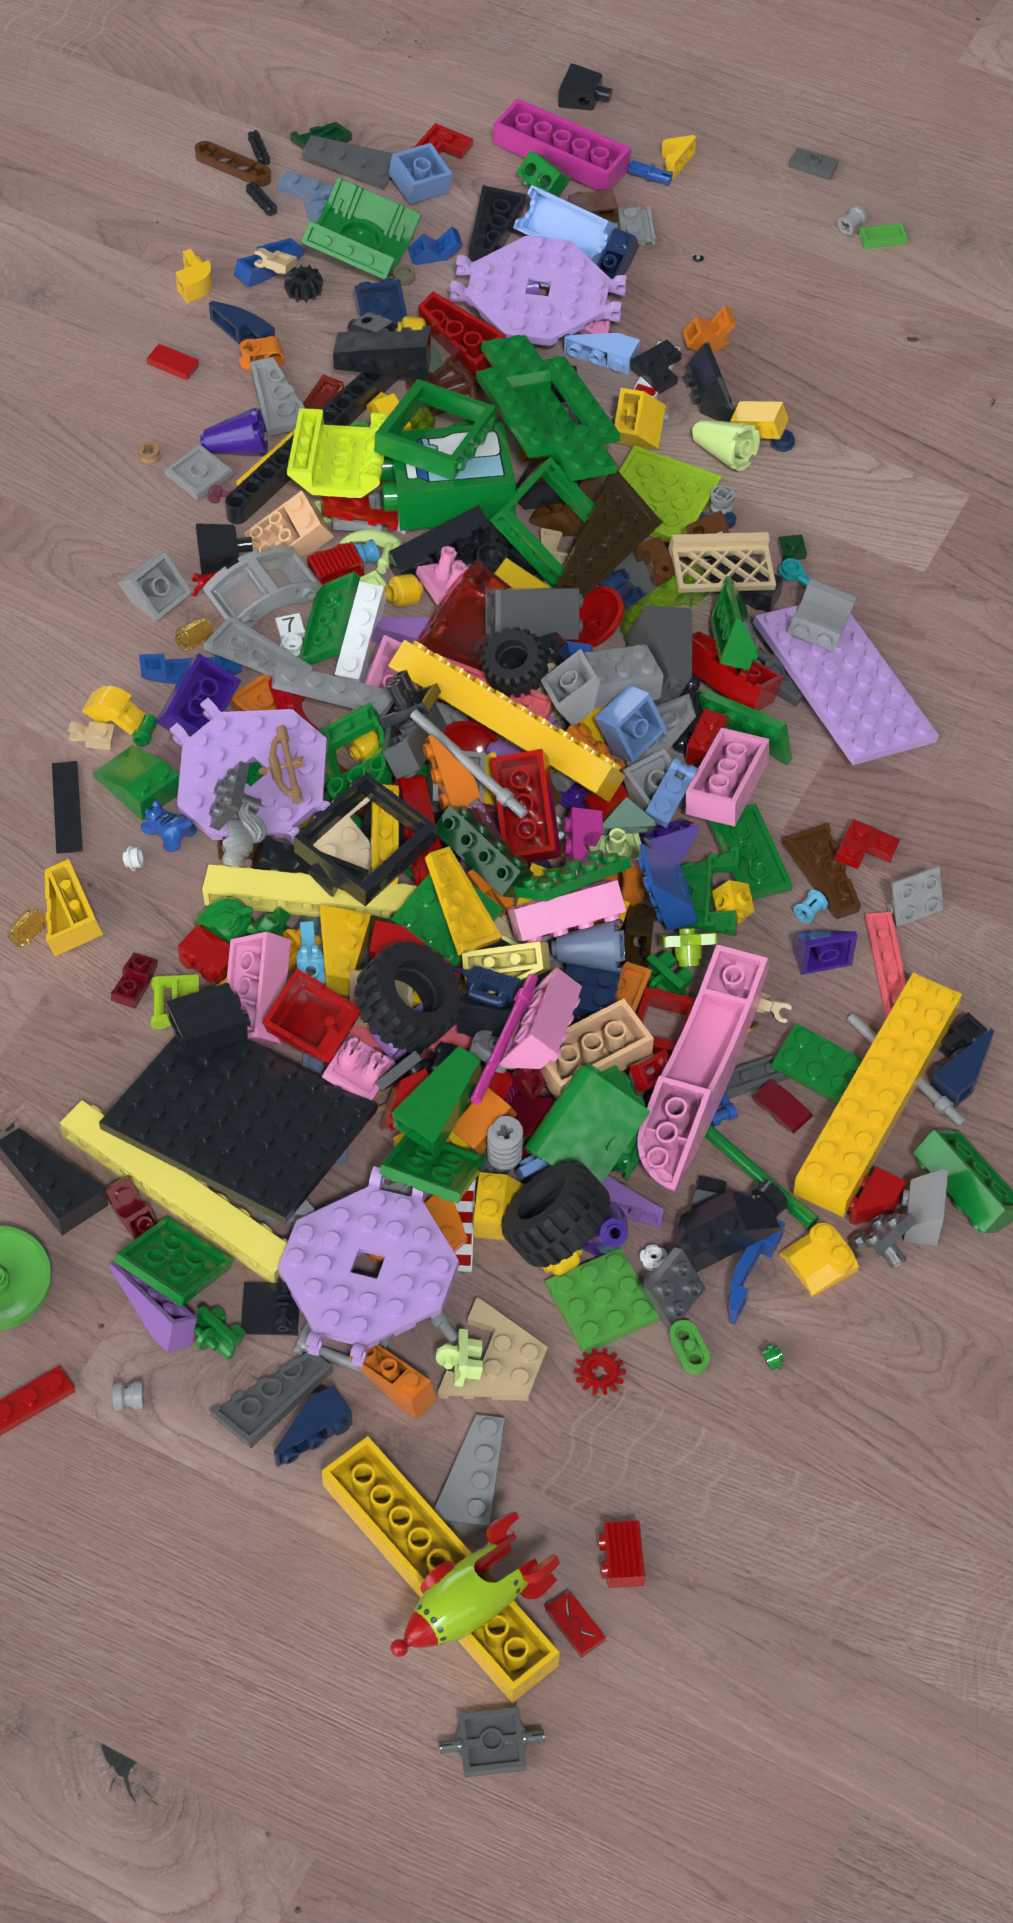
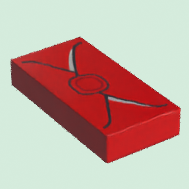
M570 1591L545 1608V1612L581 1658L605 1642L606 1637Z

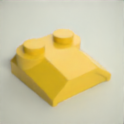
M827 1223L816 1224L812 1227L809 1234L779 1254L809 1291L811 1297L854 1274L859 1268L852 1249L837 1230Z

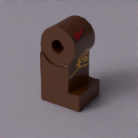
M661 537L639 543L633 553L636 561H644L650 572V580L653 585L660 588L667 587L674 577L675 571L672 558Z

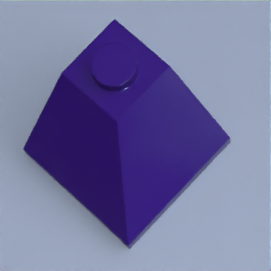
M681 818L669 822L667 828L659 825L654 827L651 833L638 834L641 844H645L675 863H680L683 861L700 829L698 824Z
M815 930L794 934L792 950L800 974L804 975L851 966L857 941L856 931Z

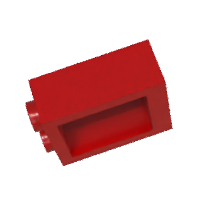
M646 987L637 1016L644 1023L649 1006L686 1015L682 1028L683 1031L696 999H692L687 995H676L665 992L662 989ZM653 1036L652 1054L666 1049L670 1058L677 1042Z

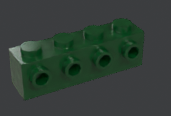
M449 805L435 824L438 826L437 836L450 846L456 854L502 897L515 898L514 886L523 883V879L533 874L527 867L528 863L526 860L509 851L510 846L502 839L495 838L491 834L492 829L481 821L478 822L473 817L474 812L464 805Z

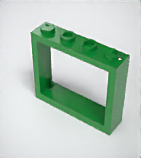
M417 379L375 432L374 452L454 480L460 471H464L468 460L474 458L479 445L485 443L488 433L494 431V425L498 421V418L495 417L496 406ZM422 404L476 422L452 455L398 436Z
M550 457L537 466L489 520L549 585L554 588L564 567L514 515L511 509L540 477L547 482L584 523L590 514L594 502L582 492L575 481H570L561 466Z

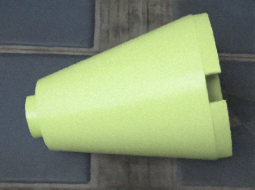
M700 420L692 429L693 440L733 470H745L752 463L749 462L751 455L756 456L758 452L760 433L758 430H755V426L752 424Z

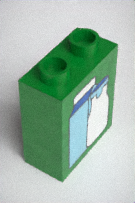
M503 422L495 423L494 431L488 433L485 443L479 445L474 458L468 460L464 471H460L454 480L384 456L383 466H381L380 482H384L382 483L384 512L397 511L400 531L435 528L477 505L480 506L489 523H492L489 519L516 491V482ZM474 425L401 431L398 436L452 455ZM515 504V505L513 506V508L511 509V511L514 513L515 516H516V504Z

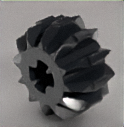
M300 265L299 268L294 267L286 273L284 289H286L289 299L295 298L297 302L304 300L307 303L308 299L316 300V297L321 295L323 278L318 269H312L311 265L307 267Z

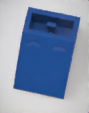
M640 844L642 855L638 856L641 871L644 873L643 881L645 888L649 892L653 908L655 907L659 923L664 922L667 931L697 923L695 908L682 866L645 844Z

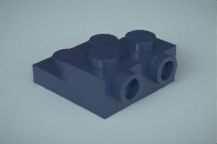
M388 278L377 283L361 282L354 287V298L359 317L371 312L392 320L394 328H397V322H401L402 318L407 316L400 279Z
M567 963L565 974L582 986L578 996L580 1002L572 1013L574 1019L578 1017L587 1018L615 1003L620 973Z

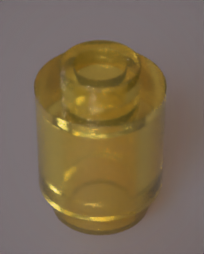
M195 618L176 630L175 641L181 649L190 651L207 641L210 635L213 634V628L206 618Z
M26 909L9 926L7 936L10 941L21 948L24 945H29L46 928L44 915L37 909Z

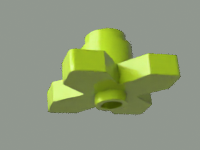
M695 928L679 929V933L658 934L659 946L675 948V959L678 960L679 967L700 965L699 959L702 958L701 945L717 944V933L710 931L695 932Z

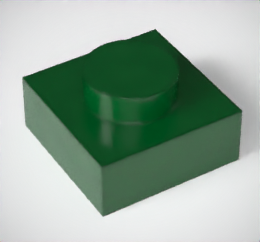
M802 534L778 537V547L782 561L788 558L796 560L806 559L807 551Z

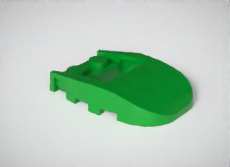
M371 703L360 707L319 730L327 738L328 752L326 753V788L333 799L339 794L342 795L353 781L359 780L365 773H368L381 784L385 783L391 776L392 770L383 754L386 728L383 729L379 721L380 715ZM376 729L379 733L382 753L341 774L335 750Z

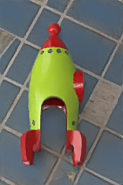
M517 1512L501 1516L488 1526L486 1536L489 1542L485 1547L473 1552L457 1564L450 1560L443 1562L424 1579L420 1587L423 1596L409 1618L404 1638L396 1639L391 1643L390 1649L392 1654L396 1657H403L408 1652L409 1647L426 1648L458 1641L477 1631L496 1617L519 1594L526 1599L541 1597L557 1581L555 1576L550 1574L560 1564L557 1555L552 1554L540 1563H537L536 1558L495 1583L481 1579L483 1574L491 1570L512 1551L511 1542L516 1539L514 1531L508 1528L519 1519Z

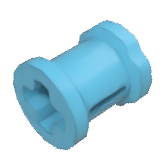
M811 890L802 903L794 906L793 911L800 921L810 924L814 921V916L820 910H825L828 907V902L822 893L817 890Z

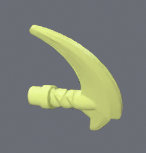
M372 529L353 532L340 542L344 544L350 541L353 543H366L367 540L373 539L376 545L383 549L381 557L377 562L376 570L379 574H385L389 568V551L402 545V540L384 531Z

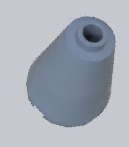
M622 919L599 923L592 927L577 929L557 936V940L552 941V956L557 957L558 962L624 973L625 967H619L620 962L625 961L624 930H618V924H623Z

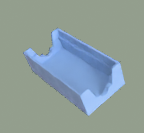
M531 185L528 191V195L531 198L530 209L524 217L516 219L513 228L529 236L572 241L598 265L612 232L618 224Z

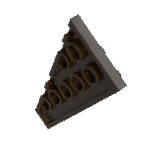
M618 470L614 474H608L554 588H578L579 593L582 594L584 599L637 548L639 543L643 542L663 523Z

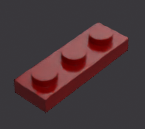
M60 1365L0 1400V1436L75 1393L73 1384Z

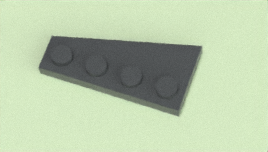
M311 135L303 149L302 156L385 190L391 179L388 172L391 157L394 153Z
M307 1352L281 1367L280 1372L270 1378L264 1377L257 1381V1385L245 1393L240 1391L231 1397V1401L221 1407L216 1405L209 1410L210 1414L243 1443L252 1448L333 1373L332 1365L321 1356H315Z

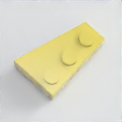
M534 942L474 950L462 954L464 970H472L474 965L481 966L485 969H491L492 971L520 979V984L526 981L529 974L538 976L551 970L548 942ZM490 990L484 991V992H488V993H491V994H494V995H497V994H498V993L493 992V991H490Z

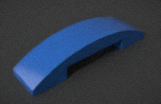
M164 653L139 655L141 677L160 683L177 684L186 666L193 658L165 660ZM215 654L214 657H206L232 675L242 672L241 664Z
M779 1221L782 1230L748 1246L742 1254L731 1282L728 1303L729 1323L735 1325L747 1303L749 1289L743 1287L760 1254L772 1258L783 1238L784 1222Z

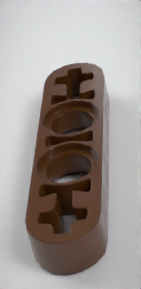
M201 141L195 145L197 161L245 182H256L259 187H265L271 183V169L268 166L209 141ZM221 158H228V159H229V160L226 161V162H221V161H219V159H221ZM239 166H246V167H248L247 169H244V170H239V169H237Z

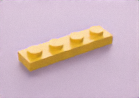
M384 785L399 797V786ZM372 801L370 874L398 850L399 821ZM398 877L390 885H397Z

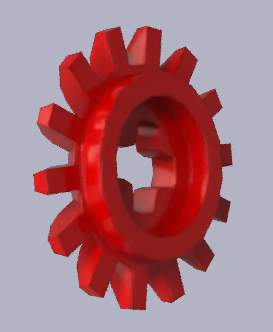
M597 1348L592 1349V1356L584 1352L585 1361L583 1362L579 1359L576 1361L582 1368L574 1369L575 1374L582 1375V1377L576 1379V1382H586L582 1390L586 1391L592 1386L594 1387L592 1395L595 1396L598 1388H601L604 1396L608 1395L606 1387L616 1392L618 1388L613 1383L623 1384L624 1380L618 1378V1376L626 1375V1370L618 1369L624 1364L623 1360L615 1362L614 1360L618 1354L614 1352L609 1357L607 1356L608 1349L605 1348L602 1354H598ZM599 1366L604 1367V1372L608 1373V1375H603L601 1379H597L596 1373L592 1372V1370H597Z

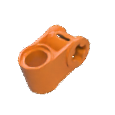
M275 336L246 339L240 343L242 356L239 359V365L244 370L252 371L250 359L251 361H257L273 357L278 366L285 362V355L280 340Z

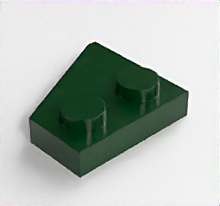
M337 122L309 128L310 132L298 135L297 131L290 133L291 141L302 149L306 146L311 135L345 143L352 140V132Z

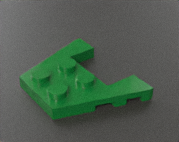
M734 846L730 848V852L719 856L718 853L709 855L708 860L694 864L692 861L681 865L688 882L698 920L697 923L687 925L686 927L737 936L738 915L736 910L711 912L713 874L741 870L740 846Z

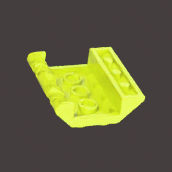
M299 408L287 475L312 495L362 498L380 484L384 455L374 452L375 432L388 415L384 413H371L370 428L324 425L323 410Z

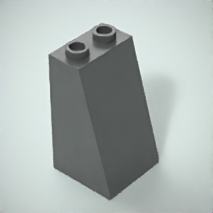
M485 588V639H493L495 632L502 633L504 632L503 629L507 627L509 630L519 627L521 631L526 628L531 634L537 635V637L557 632L564 640L579 639V633H582L583 628L582 619L579 618V608H582L583 605L582 594L579 593L578 588Z
M646 605L627 635V640L630 647L647 645L664 675L661 698L653 700L655 706L678 698L692 677L691 608Z

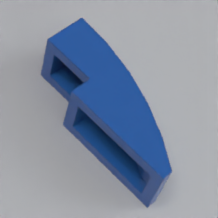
M292 238L256 247V250L265 248L272 253L280 251L296 256L297 260L305 254V249ZM256 254L237 259L234 275L247 287L259 284L278 274L274 270L265 268V266L263 268L256 267L254 262L262 259L261 256Z

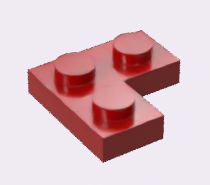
M434 123L413 148L431 143L438 154L445 151L462 159L473 146V138Z
M852 819L834 859L859 869L865 854L869 853L890 863L901 839L856 819Z

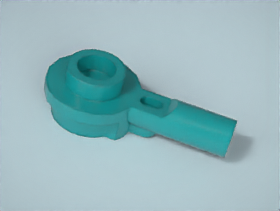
M788 558L779 566L778 573L786 581H798L807 587L811 579L803 572L804 567L796 559Z

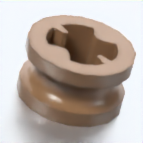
M155 442L142 443L138 448L139 459L144 464H155L161 458L159 446Z

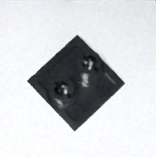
M407 669L396 673L393 676L395 681L386 686L393 700L379 718L383 729L389 726L396 728L405 724L411 718V713L416 709L424 716H427L441 693L438 684L435 683L422 689H416Z

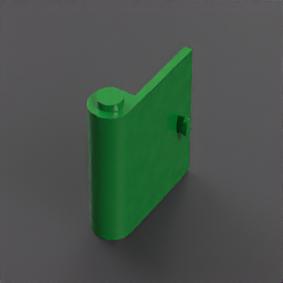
M587 1063L586 1066L579 1065L524 1148L541 1161L552 1166L567 1160L581 1162L602 1184L651 1111L600 1077L602 1072Z

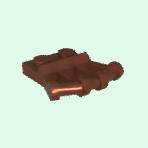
M452 356L448 357L444 364L434 372L429 371L427 380L420 379L445 389L465 383V385L450 390L465 396L470 395V398L482 401L478 391L480 385L476 379L472 378L471 370L458 364L457 359ZM451 371H454L456 373L455 375L442 379ZM411 379L406 381L407 391L412 387V385L416 382L417 379ZM422 404L419 408L425 419L446 413V411L426 404Z

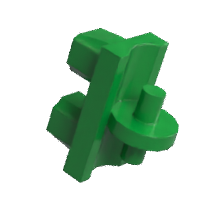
M279 906L273 913L270 912L250 924L246 931L252 935L270 932L282 937L286 929H291L286 925L291 918V914Z
M667 950L657 957L653 953L646 958L649 962L648 969L652 970L648 988L662 989L668 993L671 991L676 995H686V988L694 980L692 972L683 966L678 972L673 973L670 969L676 965V959Z
M205 1306L197 1309L198 1317L194 1334L198 1338L195 1346L200 1350H204L207 1347H210L213 1351L217 1350L227 1360L234 1357L236 1347L244 1339L245 1330L238 1324H234L230 1328L224 1325L227 1316L219 1306L208 1310Z

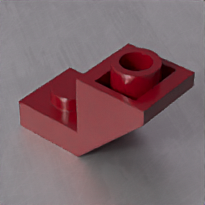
M126 1175L105 1188L107 1199L113 1211L134 1240L158 1223L150 1205L141 1200L129 1176Z

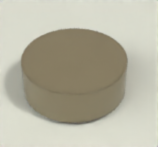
M408 264L397 265L393 270V279H400L401 286L411 285L415 281V269Z

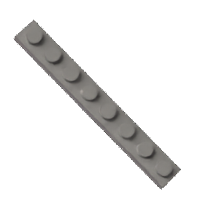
M276 662L274 666L273 689L353 709H359L368 703L373 705L388 692L387 689L281 662ZM436 702L447 725L458 721H469L468 716L456 708Z

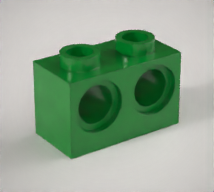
M532 150L529 151L516 171L522 177L521 182L530 188L533 185L558 197L561 196L571 180L568 175L543 155Z

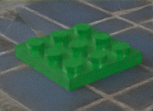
M429 873L390 919V923L402 925L435 952L442 954L444 959L451 963L452 966L457 967L462 961V955L458 956L432 877ZM472 884L493 922H495L504 908Z
M404 1135L382 1163L379 1174L388 1177L391 1181L410 1185L418 1191L437 1195L445 1201L459 1203L485 1166L487 1156L446 1142L440 1154L435 1157Z
M168 1216L116 1253L114 1260L115 1263L181 1307L230 1270L234 1259Z

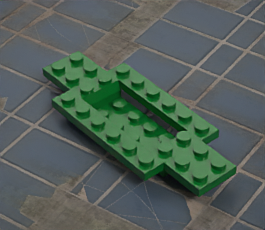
M514 335L513 337L492 339L491 341L481 343V351L493 368L477 371L476 380L493 405L496 406L497 411L529 458L545 455L548 458L551 457L555 462L559 463L570 481L617 472V464L603 445L620 442V432L565 356H555L543 360L526 335ZM551 381L582 425L577 426L551 390Z

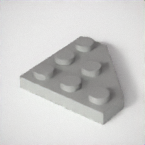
M690 694L656 706L667 730L633 763L627 761L628 767L664 748L666 751L671 748L696 717Z

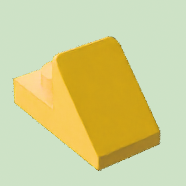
M689 135L662 141V157L666 158V171L673 172V180L695 155L697 136Z

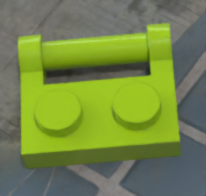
M199 974L155 976L151 979V988L154 990V1016L151 1017V1027L153 1029L162 1030L166 1027H171L167 1014H164V990L172 988V999L200 991Z

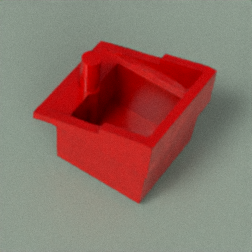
M296 968L262 1023L266 1031L276 1036L280 1042L325 1065L326 1063L329 1065L362 1012L357 1010L356 1004Z

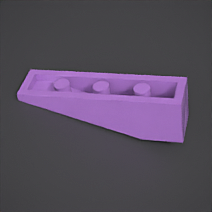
M382 617L375 627L371 642L379 644L384 635L401 643L406 640L413 644L415 640L433 653L443 657H451L452 619Z
M610 1176L606 1177L602 1185L608 1190L610 1201L616 1203L624 1211L627 1219L659 1228L662 1227L664 1209Z
M111 1263L110 1269L151 1337L167 1353L191 1347L197 1318L184 1305L181 1307L117 1263Z

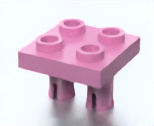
M449 546L442 548L439 563L418 566L416 571L417 577L437 605L480 598L482 589L462 560L455 561L457 552Z
M349 1034L325 1070L322 1078L334 1085L340 1086L344 1090L373 1100L379 1091V1087L375 1082L394 1068L396 1062L394 1060L391 1061L386 1055Z

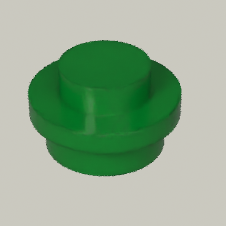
M771 1343L766 1344L767 1347L761 1351L770 1370L772 1371L776 1368L778 1370L783 1369L781 1363L786 1360L779 1346L773 1347Z

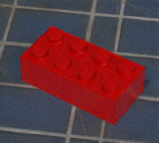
M543 749L491 758L493 779L503 788H508L515 795L514 798L528 810L527 814L520 818L508 806L504 807L496 800L501 839L510 846L508 850L514 855L522 857L527 863L562 857L549 758Z

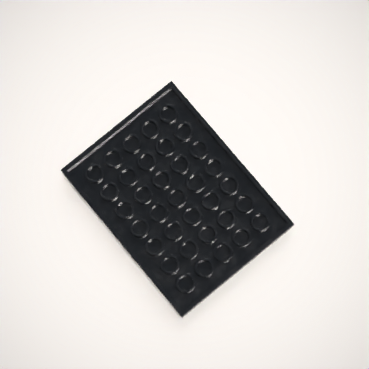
M174 1036L99 1121V1126L101 1130L286 1224L378 1111V1103L344 1090L340 1086L334 1085L322 1078L321 1075L248 1039L186 1058L176 1036Z

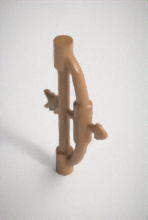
M280 725L276 728L277 735L272 740L270 747V757L268 758L270 767L266 768L263 766L258 770V773L267 775V772H271L273 780L285 795L291 797L294 804H301L303 796L301 787L297 783L294 768L306 766L302 762L304 756L292 759L288 744L287 727ZM279 742L282 744L286 760L284 764H280L279 757L277 756ZM283 768L288 769L292 786L290 790L282 780L281 769Z

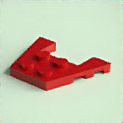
M368 494L362 498L320 495L323 516L352 522L354 518L366 520L367 524L371 526H377V523L389 525L388 529L398 530L397 511L384 512V509H371Z

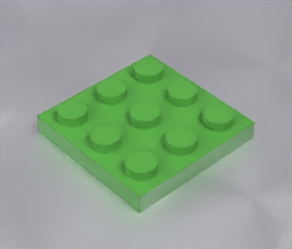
M621 1248L575 1267L563 1276H554L545 1280V1286L582 1353L591 1352L594 1348H600L660 1321V1317L642 1290V1283Z

